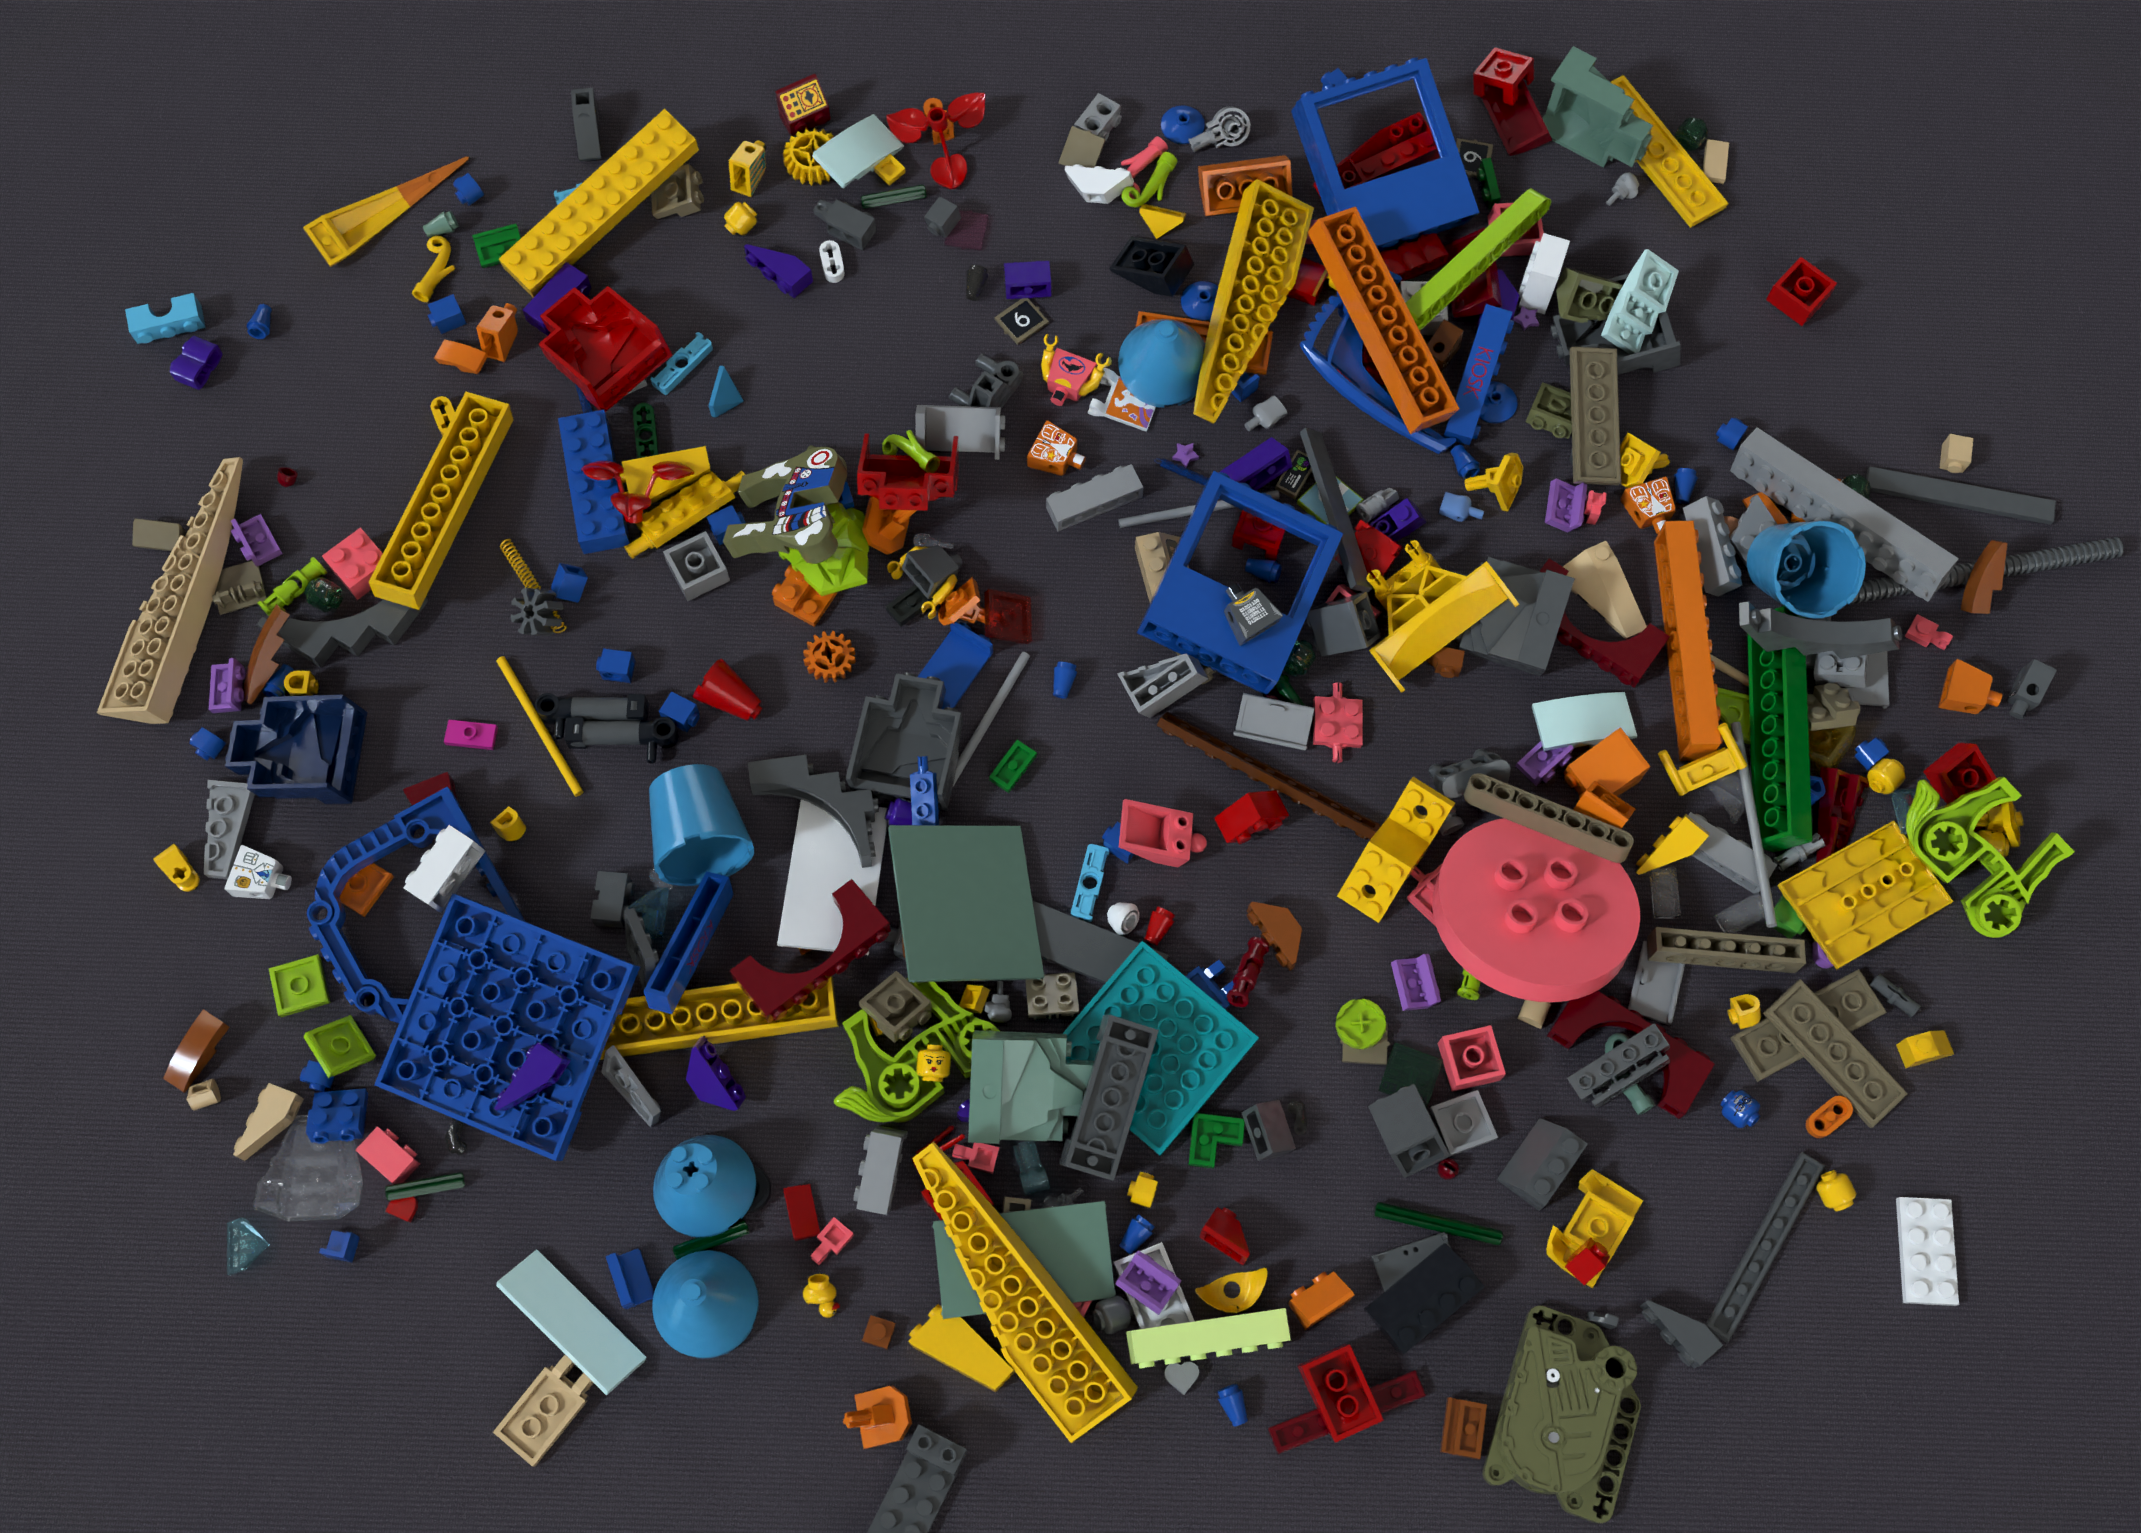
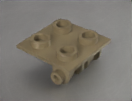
M253 561L222 569L215 595H212L214 603L218 605L220 615L257 605L259 601L263 602L267 598L259 566L256 567Z
M1075 972L1047 974L1040 980H1025L1028 1018L1036 1020L1046 1018V1015H1048L1049 1019H1051V1014H1056V1018H1059V1014H1061V1017H1074V1014H1079Z

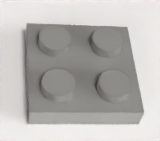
M1478 1090L1430 1107V1112L1450 1156L1498 1138Z

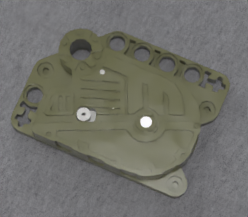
M1535 1306L1529 1310L1483 1467L1484 1480L1492 1486H1498L1513 1479L1520 1486L1532 1492L1555 1494L1563 1510L1569 1514L1599 1524L1609 1521L1613 1515L1641 1409L1640 1401L1631 1386L1637 1374V1365L1633 1355L1622 1347L1610 1346L1602 1330L1593 1323L1545 1306ZM1542 1312V1317L1547 1320H1551L1552 1315L1555 1316L1552 1330L1548 1329L1550 1324L1547 1322L1537 1325L1533 1315ZM1560 1320H1566L1571 1324L1570 1334L1563 1335L1559 1332L1558 1323ZM1607 1361L1614 1363L1618 1371L1616 1378H1612L1606 1372L1605 1365ZM1624 1398H1629L1634 1403V1410L1630 1414L1623 1412L1620 1403ZM1617 1424H1622L1627 1429V1436L1623 1440L1616 1438L1613 1430ZM1610 1450H1615L1620 1454V1463L1617 1466H1613L1607 1461L1606 1456ZM1603 1476H1608L1613 1481V1489L1610 1492H1605L1600 1488L1599 1482ZM1596 1493L1603 1497H1610V1502L1608 1500L1603 1501L1602 1509L1606 1511V1514L1600 1515L1599 1518L1596 1517L1597 1512L1593 1511V1507L1599 1506L1601 1498H1596Z

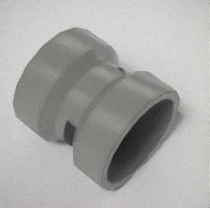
M1455 805L1440 828L1443 836L1454 833L1464 826L1461 817L1456 816L1457 809Z

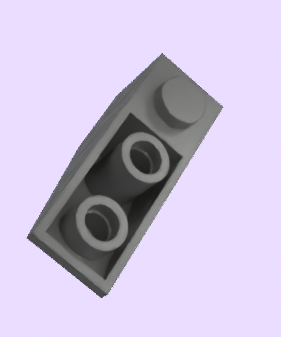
M594 89L571 90L579 161L602 159L598 103Z
M1650 1300L1639 1305L1643 1310L1642 1314L1645 1319L1651 1324L1655 1323L1661 1330L1660 1335L1663 1340L1669 1345L1673 1344L1680 1352L1678 1354L1679 1358L1687 1366L1691 1365L1693 1369L1701 1366L1723 1346L1709 1328L1699 1321Z

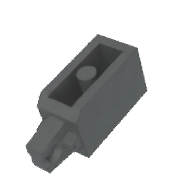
M837 199L834 203L819 200L813 209L814 215L826 222L828 234L862 251L876 232L875 218L867 212L855 209L847 202L843 203Z

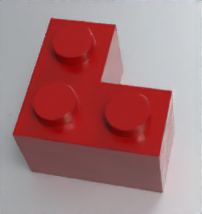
M1273 790L1249 792L1214 819L1227 843L1238 842V844H1243L1252 838L1251 834L1267 828L1269 830L1277 829L1283 824L1282 821L1289 814L1277 791Z

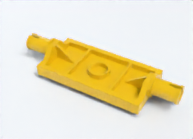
M740 471V473L725 482L724 480L721 481L713 472H710L700 477L698 481L690 486L681 489L679 493L670 499L664 500L656 508L644 513L643 521L635 523L642 532L641 537L624 546L628 555L634 559L648 548L660 547L735 498L733 493L738 491L742 476L745 473Z

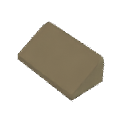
M135 518L133 522L132 545L133 547L172 551L180 535L184 536L186 531L177 523Z

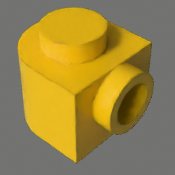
M292 671L284 679V687L291 696H313V694L318 693V680H315L310 671Z
M509 806L490 822L497 834L506 841L518 840L526 831V826L518 813Z
M1744 994L1730 998L1731 1009L1728 1010V1016L1732 1024L1737 1023L1741 1030L1759 1023L1761 1011L1760 1001L1757 997Z
M1140 1172L1137 1180L1131 1181L1127 1195L1131 1196L1132 1203L1151 1208L1158 1187V1181L1154 1180L1155 1176Z

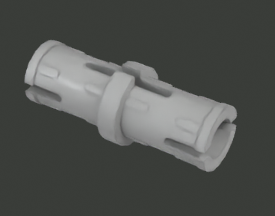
M1815 833L1812 836V842L1792 847L1778 857L1773 858L1774 862L1780 865L1778 868L1781 871H1784L1796 862L1806 860L1808 855L1824 847L1825 843L1823 839L1819 840L1820 835Z

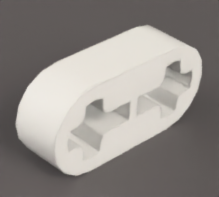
M827 240L819 248L825 278L829 282L837 283L845 276L839 245L835 241ZM829 249L832 250V258H829L827 250ZM835 265L836 274L832 273L831 266Z

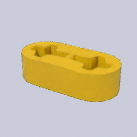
M440 396L435 398L430 406L438 429L443 436L447 429L446 422L451 421L455 410L447 397ZM444 405L445 414L441 413L439 406Z

